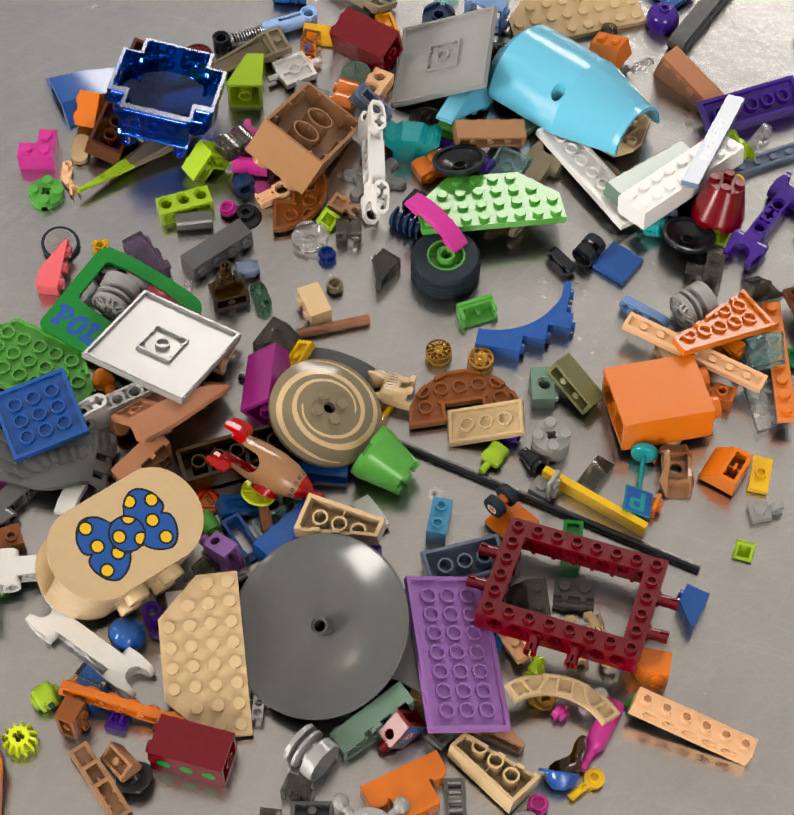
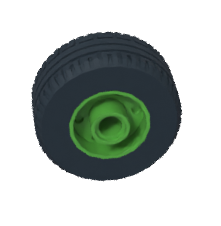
M463 233L468 244L454 253L442 242L443 238L439 234L422 236L415 243L411 253V276L415 285L425 294L439 299H453L471 291L478 282L481 267L480 250L473 239Z

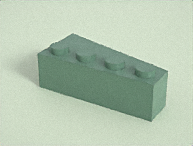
M400 681L342 725L332 729L330 739L340 747L338 754L343 761H346L382 738L379 735V730L398 709L414 710V699Z

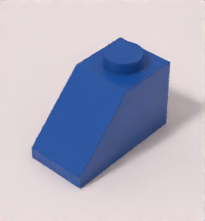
M687 584L684 590L680 589L677 598H680L677 611L687 634L692 635L710 594L690 584Z

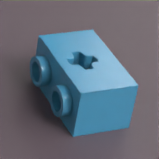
M433 497L425 542L445 546L452 515L453 500Z

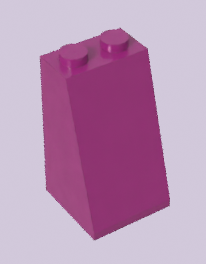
M275 342L248 355L240 412L261 426L271 423L268 406L272 388L282 373L290 368L289 351Z

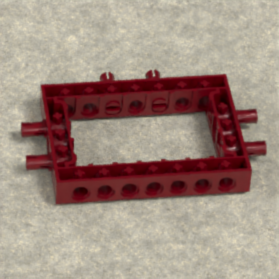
M512 516L499 547L484 542L480 543L478 554L494 558L495 562L487 579L469 574L466 580L467 587L483 591L475 613L474 626L525 641L524 655L528 656L531 649L530 657H535L538 646L566 653L564 666L568 669L571 661V669H576L579 658H583L636 674L646 640L650 639L667 644L670 632L652 627L651 622L656 607L661 606L677 611L680 598L671 597L661 592L668 568V560ZM522 549L530 551L534 555L537 553L551 557L552 560L558 559L568 562L573 566L579 565L589 568L590 571L596 570L610 574L611 577L617 576L628 579L632 583L634 581L640 583L624 637L504 603V599L510 590L512 576L514 577L516 574V565L521 560Z

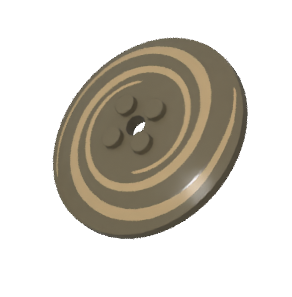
M310 359L291 366L278 378L270 394L269 417L279 441L294 456L315 466L340 468L354 464L370 443L372 437L382 427L381 406L371 385L354 369L333 360ZM324 406H330L333 409V412H326Z

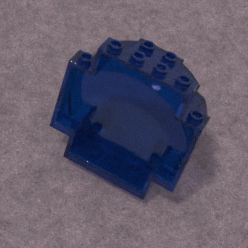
M149 38L145 39L141 51L123 47L108 84L106 102L112 103L113 112L118 116L117 133L122 134L121 141L123 144L131 146L135 143V138L137 137L174 146V155L177 158H184L187 155L192 137L204 135L215 124L218 116L219 103L226 85L227 71L213 68L215 54Z

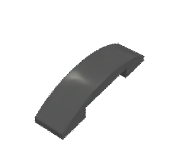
M315 347L308 360L328 359L342 363L358 372L368 383V370H375L374 367L360 359L326 348Z

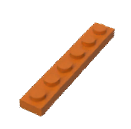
M71 679L67 681L62 680L58 693L62 696L67 694L73 697L76 695L81 697L85 703L120 714L123 713L126 716L152 724L156 720L159 721L161 714L180 719L185 718L177 712H166L160 710L155 705L147 706L140 704L138 700L132 698L127 700L113 692H102L94 686L86 687L79 685L77 681Z

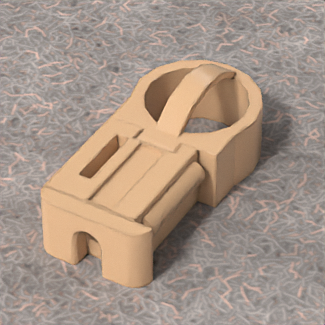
M278 181L271 185L270 189L259 194L255 193L254 195L259 207L265 209L273 205V200H287L290 198L291 190L288 189L282 194L277 193L278 189L285 187L281 181Z

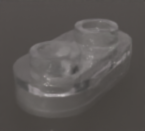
M764 123L751 137L748 145L753 152L759 151L763 142L770 139L773 133L771 130L772 126Z

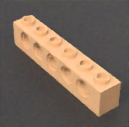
M641 686L635 693L628 710L630 715L743 766L752 759L758 739Z

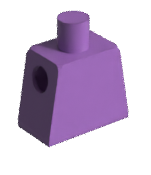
M218 531L214 532L211 536L204 534L200 538L199 544L203 546L207 559L222 572H238L245 565L238 543Z

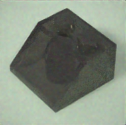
M273 316L254 340L253 351L256 352L276 342L289 351L290 354L298 339H303L288 323Z
M546 578L525 579L511 586L509 593L505 597V603L551 616Z

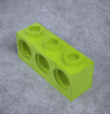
M207 185L155 198L162 226L175 223V214L207 210H211V213L214 212L213 199Z

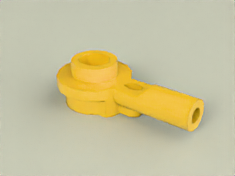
M597 768L588 769L584 774L583 783L568 794V798L574 801L586 790L602 787L605 781L604 773Z

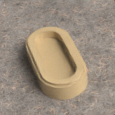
M85 134L76 135L72 141L71 160L76 165H84L89 160L90 154L84 152L89 136Z

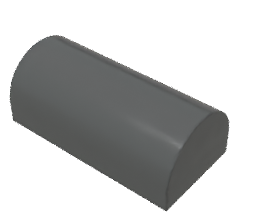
M211 210L175 214L177 232L213 228Z
M291 801L290 815H334V807L332 801Z

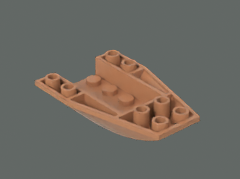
M202 381L182 405L156 392L151 393L110 415L109 432L117 436H124L132 429L136 441L145 444L152 443L156 440V437L172 432L174 427L196 414L217 398L224 396L226 392L232 389L231 385L213 381Z

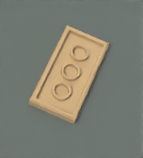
M522 398L447 410L450 447L526 435L524 401Z

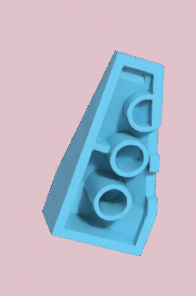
M487 88L448 96L436 115V119L454 124L455 120L465 119L466 115H475L478 110H487L494 99L488 96Z

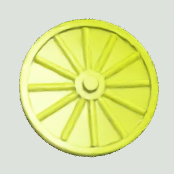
M246 480L242 484L241 495L249 504L264 507L275 501V499L267 498L256 492L251 487V481Z

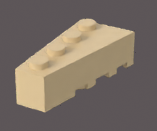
M312 493L308 494L294 526L295 536L299 538L313 534L332 533L349 536L369 545H379L386 529L385 518Z
M468 733L461 734L450 744L447 757L510 814L538 787L541 775L536 772L532 773L525 769L524 765L516 764L507 759L505 754L497 753L488 748L489 745Z

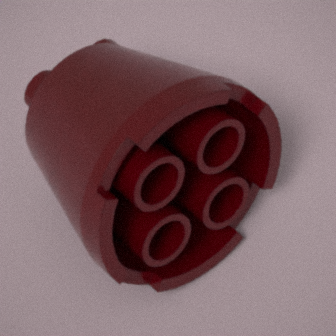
M731 169L711 173L692 203L690 214L694 222L705 230L707 228L720 230V234L733 233L736 228L740 229L745 219L746 182Z

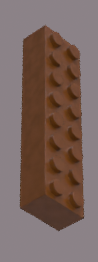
M134 38L89 136L84 152L114 165L120 161L162 66L166 50L139 38Z

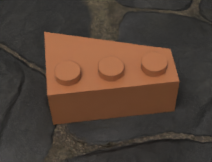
M160 435L152 443H138L111 469L113 480L117 482L130 473L145 467L165 469L174 463L170 442L164 435Z

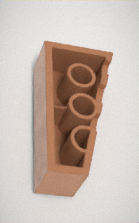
M675 46L663 55L653 73L694 106L700 101L724 95L678 46Z

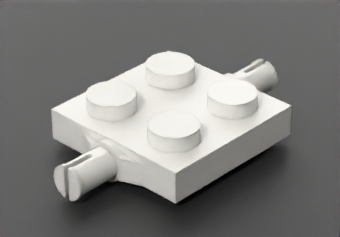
M299 51L272 62L275 74L267 76V80L269 83L279 80L289 90L295 87L297 80L307 82L318 78L314 65L322 63V59L320 56L309 59L303 51Z

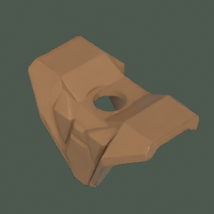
M664 443L658 450V454L661 455L662 469L659 484L663 494L668 499H690L695 479L691 467V460L693 458L687 444L667 445ZM673 465H678L682 471L676 474L670 468Z

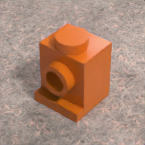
M715 382L714 387L710 386L708 393L710 396L717 395L722 410L730 412L738 387L734 386L733 388Z

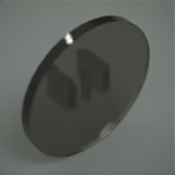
M419 107L410 113L408 121L422 122L431 127L439 123L440 120L436 119L439 111L432 107Z

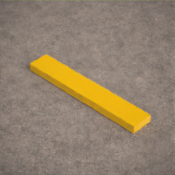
M545 466L542 470V477L550 480L556 470ZM560 474V479L562 480L558 488L561 492L642 538L644 537L648 522L630 512L622 510V507Z

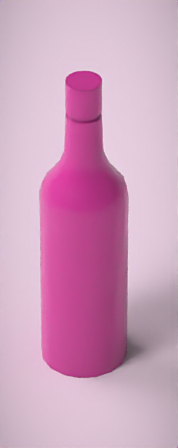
M608 698L621 713L619 717L604 726L595 719L585 740L586 752L581 761L580 771L586 772L594 755L605 748L625 708L618 700Z

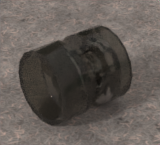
M336 218V242H346L348 239L351 242H362V218H351L350 221L346 218Z

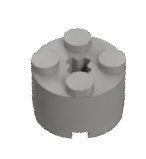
M551 416L546 417L533 428L531 439L532 451L544 457L546 463H549V461H555V463L562 461L569 452L571 430L564 422Z

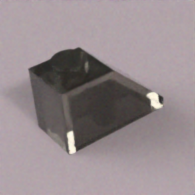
M384 248L379 253H375L371 260L377 293L401 269V258Z

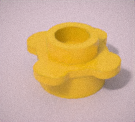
M93 240L91 242L93 246L92 254L95 255L100 249L108 248L109 240Z

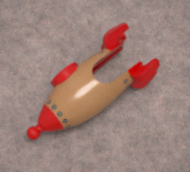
M233 417L231 421H226L224 427L233 432L230 437L258 455L259 466H254L227 451L224 454L215 451L212 457L209 455L206 457L205 461L219 472H226L233 468L252 482L251 487L256 492L267 498L275 499L277 495L291 498H307L309 493L324 498L322 492H315L308 475L296 461L276 447L253 437L252 426L242 419Z

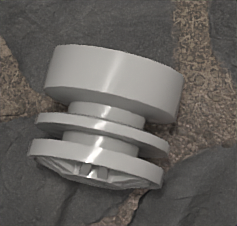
M109 271L105 274L100 287L95 292L92 304L101 314L116 319L138 297L140 286L132 277L125 273Z
M697 280L687 286L685 290H680L669 298V306L676 321L685 329H689L697 321H702L707 314L716 309L718 301L710 287L704 282Z
M307 724L291 739L283 753V758L288 763L291 762L294 768L301 766L299 772L313 782L329 769L336 759L340 747L328 737L322 739L323 733L317 730L313 724Z

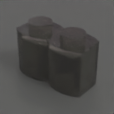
M244 125L234 127L229 133L221 134L215 139V150L227 162H231L242 154L248 153L245 149L254 135Z

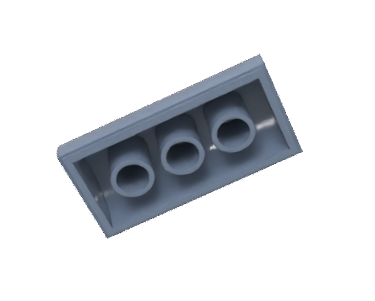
M498 533L420 552L424 576L468 577L469 574L478 577H489L495 559L479 555L478 549L481 542L499 547L501 541Z

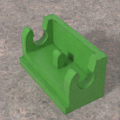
M491 293L456 304V316L463 330L498 320L496 313L498 309Z

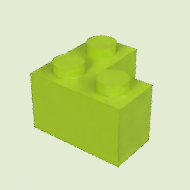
M199 140L181 168L193 181L205 183L213 169L224 171L227 169L232 161V154L221 143Z

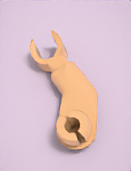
M66 160V162L62 163L60 179L69 189L70 196H72L73 192H77L79 187L75 186L71 179L73 172L72 163Z

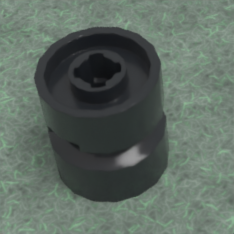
M588 233L572 251L573 258L580 265L590 267L606 249V244L597 234Z

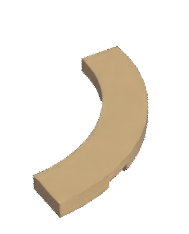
M549 673L527 675L514 679L504 685V688L515 704L537 696L564 698L585 708L602 726L621 714L606 696L591 688L590 685L569 676Z

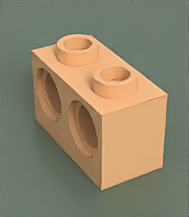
M375 67L373 72L368 74L365 84L384 101L394 86V74Z

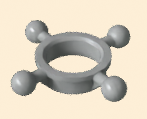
M338 793L332 799L333 807L336 810L343 811L346 815H398L407 813L411 807L409 799L404 796L395 799L393 808L388 813L374 807H364L354 811L349 805L348 796L344 793Z

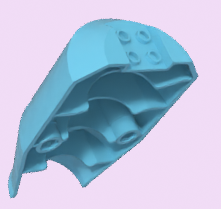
M535 25L515 35L504 47L498 50L489 68L487 82L489 97L537 126L543 127L550 134L610 153L613 156L617 155L620 142L626 130L639 115L646 114L657 124L660 121L658 110L647 102L611 61L606 60L547 25Z

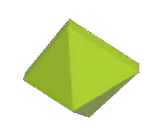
M736 539L732 558L752 563L756 543Z

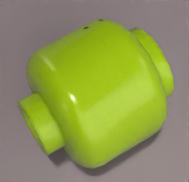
M45 681L32 689V696L29 698L37 711L48 712L60 704L61 699L58 694L60 688L56 683L52 685L49 681Z

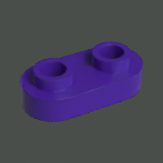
M149 601L142 607V616L151 636L159 640V632H157L159 629L158 619L164 611L158 602ZM151 612H156L153 616L149 615Z

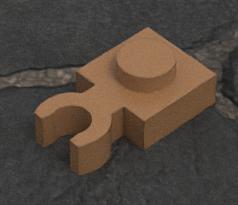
M337 191L327 204V207L340 216L346 213L352 220L356 219V214L352 213V211L360 213L361 210L358 205H351V199Z

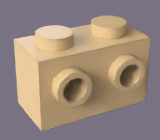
M318 281L297 288L298 296L295 299L298 307L303 309L302 313L305 321H309L311 326H317V324L332 320V309Z

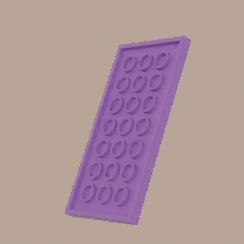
M406 576L404 585L428 733L509 732L511 725L494 632L474 626L475 613L483 591L467 587V577Z

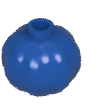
M133 616L130 618H117L108 630V638L112 643L111 646L119 652H124L129 647L135 651L139 650L145 642L146 635L142 630L144 625Z

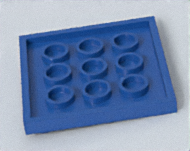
M64 367L0 392V424L16 463L90 434Z

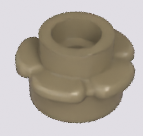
M331 277L327 281L326 289L331 294L340 293L344 289L343 282L338 277Z

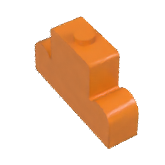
M434 750L360 786V795L367 807L378 808L384 812L387 811L388 806L393 808L396 798L404 796L409 799L411 807L407 813L398 815H432L440 810V799L433 787H439L443 784V779L446 777L445 764L438 751Z

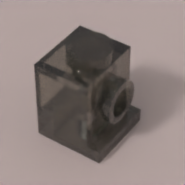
M290 772L280 790L281 799L285 800L288 797L291 801H312L315 794L313 781Z

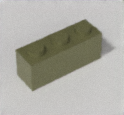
M570 353L554 362L546 371L582 415L594 408L606 397Z

